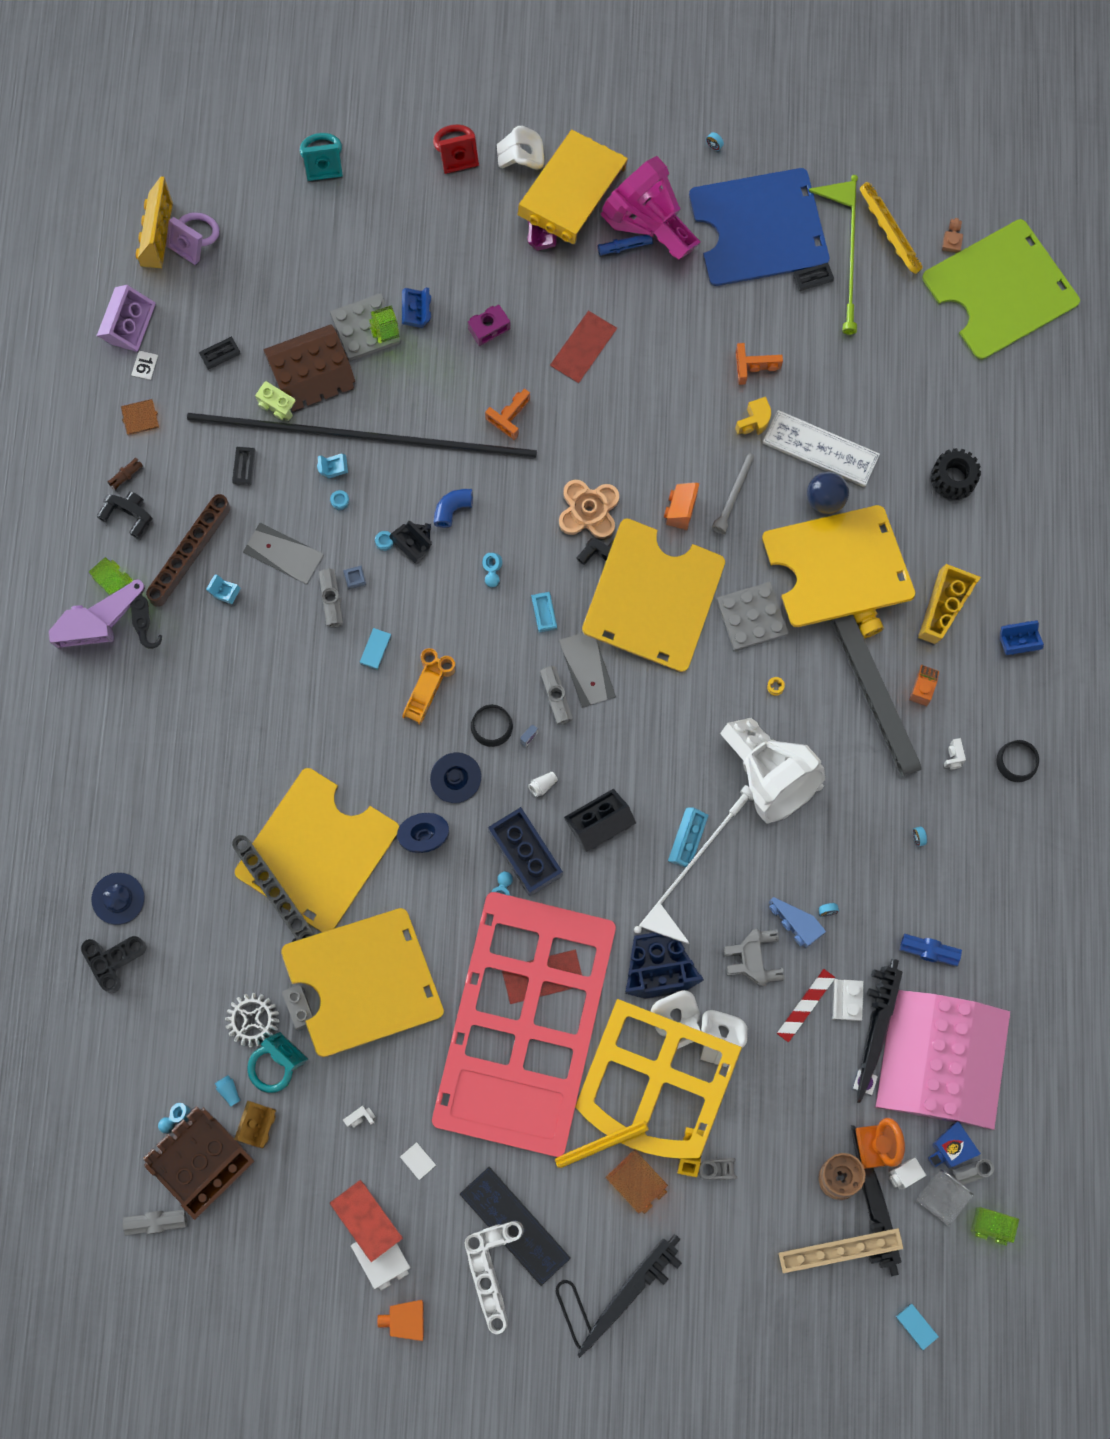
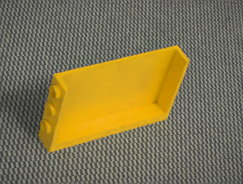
M571 129L519 203L517 215L574 245L577 233L620 171L624 172L626 170L628 158Z

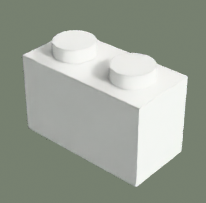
M916 1158L909 1159L889 1171L891 1184L895 1188L898 1187L899 1190L907 1188L926 1176Z

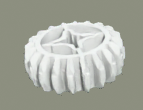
M252 993L251 999H249L248 994H244L245 1001L238 997V1005L233 1002L231 1003V1006L235 1008L234 1011L227 1010V1013L231 1014L232 1017L225 1018L226 1021L231 1022V1024L226 1025V1028L233 1029L229 1032V1035L231 1037L236 1035L234 1038L235 1042L240 1041L242 1038V1046H245L248 1041L249 1047H253L255 1041L259 1047L261 1046V1039L264 1041L267 1035H273L270 1032L271 1029L274 1031L278 1030L276 1026H273V1023L277 1024L280 1020L273 1017L278 1016L279 1012H272L276 1005L271 1004L268 1006L271 1002L269 998L263 1002L264 995L261 994L257 1000L255 993ZM249 1005H260L258 1009L256 1008L252 1012H247L243 1009ZM265 1009L268 1014L266 1027L261 1023V1017ZM239 1014L244 1017V1023L240 1031L237 1027V1017ZM247 1014L249 1017L256 1016L255 1020L260 1026L253 1023L249 1025V1018H247L245 1015ZM253 1028H257L260 1031H262L260 1034L255 1036L245 1035L246 1032H249Z

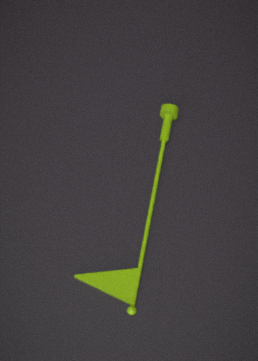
M852 175V181L809 189L811 193L852 207L849 304H847L846 322L843 323L842 332L847 335L857 333V323L854 322V304H852L857 175Z

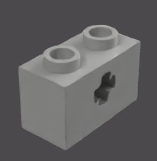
M299 984L282 991L297 1031L307 1028L305 1021L313 1017L303 987Z

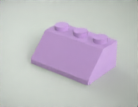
M128 285L115 287L97 336L111 345L137 352L156 303Z

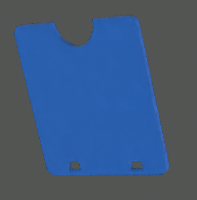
M797 168L693 187L689 191V199L695 222L710 224L716 229L719 236L716 246L710 251L703 253L709 281L712 285L720 286L791 273L829 263L830 257L814 194L809 192V189L812 187L806 169ZM807 187L809 196H803L801 189ZM814 238H820L821 246L815 245Z

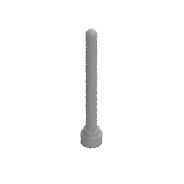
M753 454L747 455L724 510L712 525V529L717 533L725 534L727 531V519L753 462Z

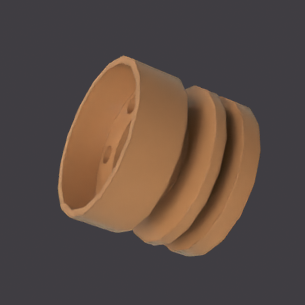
M840 1153L833 1155L823 1164L819 1171L818 1181L820 1188L825 1195L832 1199H849L862 1188L865 1182L863 1164L851 1154ZM838 1174H839V1176H842V1175L844 1176V1179H843L842 1181H841V1180H839V1181L836 1180V1177L838 1176Z

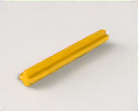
M642 1120L563 1154L560 1157H556V1165L558 1168H563L649 1130L646 1121Z

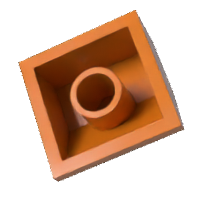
M700 483L676 484L675 490H671L668 500L672 501L671 506L666 507L664 518H667L666 525L688 530Z

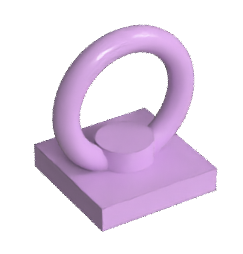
M188 213L180 217L179 220L172 217L168 223L166 246L196 265L200 261L201 247L208 246L218 239L220 233L219 226L213 218L203 213ZM191 220L204 221L211 226L212 234L208 238L202 239L203 236L185 225V223Z

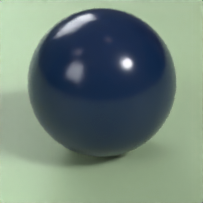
M823 472L816 475L810 481L807 488L809 504L813 509L823 514L838 512L845 506L849 498V488L843 477L833 472Z

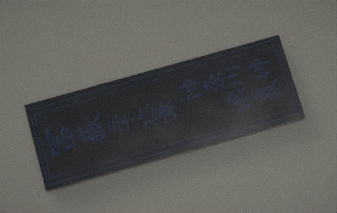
M490 1167L459 1194L488 1227L498 1224L502 1225L511 1221H518L523 1225L524 1233L521 1238L506 1243L505 1246L540 1286L571 1259ZM515 1225L509 1227L511 1236L515 1237L519 1234V1229Z

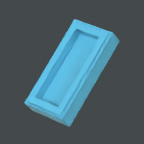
M550 592L531 595L538 631L544 632L557 629Z
M373 628L360 664L378 670L391 634Z
M910 1304L896 1316L922 1350L939 1337L913 1304Z

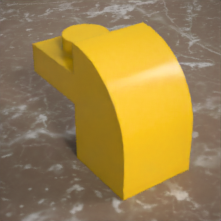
M766 396L748 402L747 411L750 417L737 421L735 429L738 435L742 433L749 434L754 429L757 435H760L767 429L771 417V408Z
M686 1127L683 1137L684 1141L691 1139L694 1131L693 1128ZM698 1129L697 1134L703 1137L705 1131ZM701 1158L679 1159L677 1174L697 1177Z

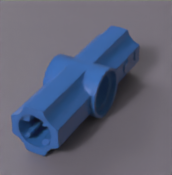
M909 934L903 935L900 944V951L920 956L921 959L926 961H938L956 967L962 955L961 949L943 945L942 942L935 939H922Z

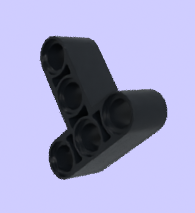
M137 936L129 937L105 952L101 945L93 939L85 940L81 945V952L100 987L108 993H115L121 987V982L115 970L140 957L146 951L145 942ZM140 942V948L132 951V944ZM91 945H95V952L92 954H88V947ZM117 952H122V959L115 961L114 955ZM99 962H105V968L102 971H97L96 969ZM114 979V985L111 988H106L107 980Z

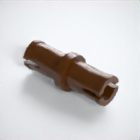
M135 457L124 468L121 467L119 472L108 480L107 483L110 487L113 486V490H117L120 485L126 480L129 481L132 478L131 476L143 467L142 463L138 462V459Z

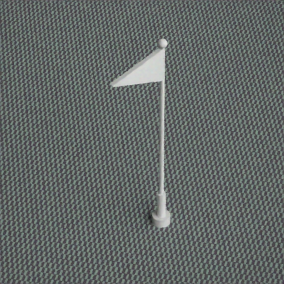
M745 785L740 791L742 796L730 809V814L640 925L634 928L636 934L641 933V928L689 944V941L661 904L731 817L735 816L748 800L753 801V792L749 786Z

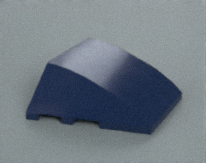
M655 932L634 936L625 994L648 999L671 995L683 990L687 991L704 981L680 941Z

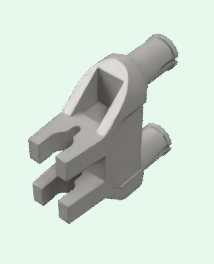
M753 929L741 945L724 947V957L740 955L741 964L726 967L727 976L743 974L760 986H765L767 982L784 981L783 968L765 970L763 968L760 947L761 943L779 942L777 929L769 931Z

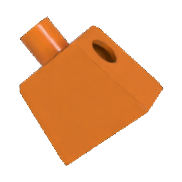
M423 1300L390 1306V1315H378V1328L390 1327V1336L423 1341Z

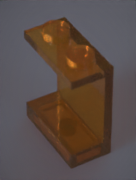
M635 1149L605 1177L609 1184H612L636 1210L637 1214L641 1211L645 1214L653 1206L651 1202L655 1198L660 1200L667 1193L665 1189L668 1186L667 1183Z

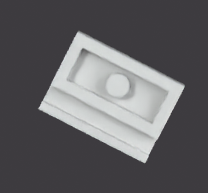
M834 979L832 1019L862 1021L863 981Z

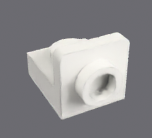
M961 738L953 739L948 747L950 757L954 759L946 760L944 768L958 769L966 761Z
M361 1106L343 1119L348 1128L350 1126L355 1128L363 1122L362 1118L365 1116L369 1123L373 1125L375 1123L373 1121L375 1115L369 1107L365 1109Z

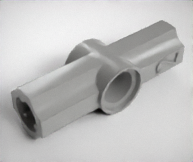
M323 569L319 571L326 625L332 628L343 625L335 569ZM329 595L336 596L333 601L326 600Z
M556 666L545 667L540 670L556 723L557 725L566 724L572 721L573 718ZM554 692H559L562 696L558 699H555L551 696V694Z
M185 1210L155 1211L145 1213V1215L123 1218L124 1235L154 1234L165 1232V1230L187 1227Z

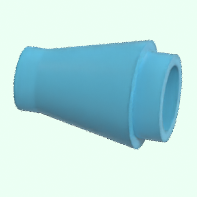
M229 1075L215 1083L216 1090L228 1102L230 1107L241 1101L233 1078L231 1079Z

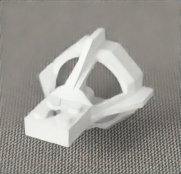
M752 718L729 722L720 733L743 759V766L748 774L749 788L753 792L756 811L766 824L787 818L807 803L816 791L823 789L824 785L822 783L825 781L824 767L821 765V760L808 745L771 740L770 736Z

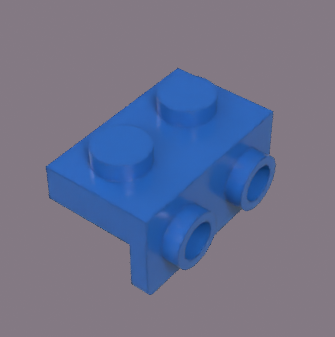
M425 287L422 291L409 288L402 290L403 325L423 328L430 321L431 312L429 311V305L431 303V295L429 294V288Z
M1038 620L1001 627L1000 641L1006 655L1043 649L1044 643L1038 631Z

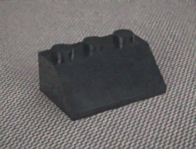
M614 789L564 817L577 841L586 852L636 824L629 805Z

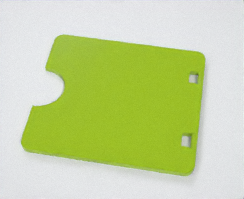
M1022 219L1010 223L929 268L922 276L923 282L939 304L956 302L966 309L969 317L968 324L959 334L975 357L980 360L988 358L1073 310L1080 303V298L1029 225ZM1030 236L1035 245L1030 246L1026 239ZM1059 281L1064 284L1065 290L1062 291L1057 283Z

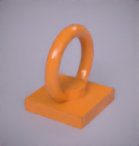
M884 1118L878 1125L855 1129L864 1169L884 1166L896 1167L902 1164L905 1153V1141L902 1130L895 1120Z

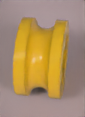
M779 677L771 678L767 685L768 692L773 696L782 694L785 687L784 681ZM774 682L781 685L778 690H774V687L771 688Z

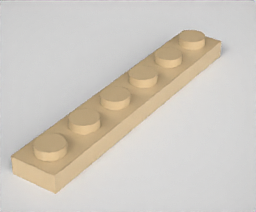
M899 1228L779 1252L778 1254L782 1272L788 1273L904 1248Z

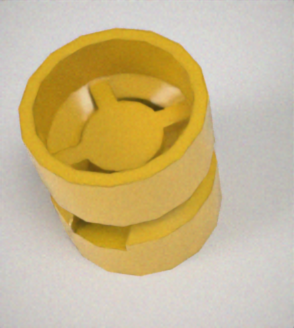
M876 609L853 614L864 639L884 630L881 619L876 618L878 614Z

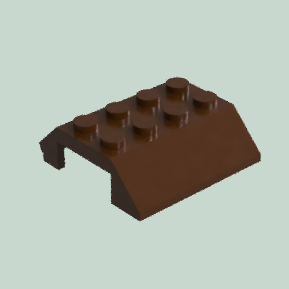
M332 324L263 349L279 389L296 400L291 408L292 412L304 408L302 402L306 400L309 406L322 401L321 394H323L325 399L338 395L337 388L339 387L342 393L354 389L353 383L355 378L350 363Z
M197 1106L186 1116L190 1120L188 1123L183 1119L171 1130L175 1134L173 1137L167 1134L156 1145L160 1149L158 1152L153 1148L143 1157V1160L146 1162L144 1164L145 1168L181 1203L182 1208L194 1220L255 1162L214 1116L204 1107L200 1110Z

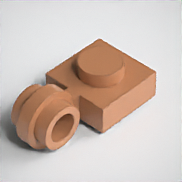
M959 218L950 220L949 230H952V232L945 231L942 251L954 253L961 251L963 234L956 233V231L960 232L962 221Z

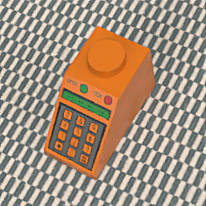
M921 665L909 700L928 706L937 684L939 671Z

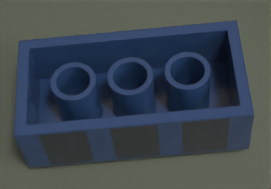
M521 807L488 827L489 834L529 896H532L563 876L562 869Z

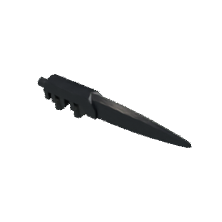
M891 959L890 967H881L880 971L874 969L871 974L872 977L880 979V983L876 985L878 991L871 988L867 991V996L876 998L875 1003H872L871 1006L876 1008V1010L871 1013L870 1017L871 1021L861 1064L857 1103L862 1101L882 1051L891 1016L893 1015L903 973L897 969L899 960Z
M851 1125L855 1155L861 1162L856 1127ZM874 1168L864 1169L865 1182L862 1187L870 1220L874 1222L870 1225V1229H872L873 1233L893 1229L875 1170ZM899 1250L869 1256L871 1264L881 1262V1268L889 1267L891 1277L899 1275L896 1265L902 1262Z
M674 1234L669 1241L662 1239L619 1289L578 1352L579 1358L612 1326L644 1290L645 1282L651 1285L657 1279L664 1285L669 1278L662 1273L663 1269L669 1263L676 1269L681 1266L682 1262L675 1257L679 1252L675 1246L681 1240L677 1235Z

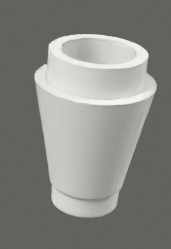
M551 771L531 780L528 786L535 797L543 796L558 781V778Z

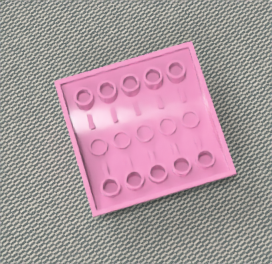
M898 990L893 1015L891 1016L885 1038L875 1107L949 1122L959 1121L960 1124L994 1130L1010 1011L943 995Z

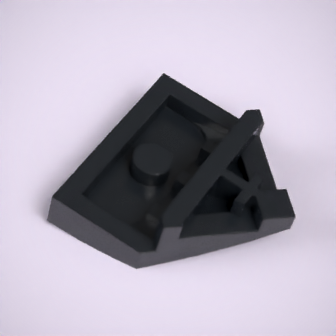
M408 521L392 532L389 538L416 563L429 552V548L432 545V541H430L431 524L425 523L420 525Z

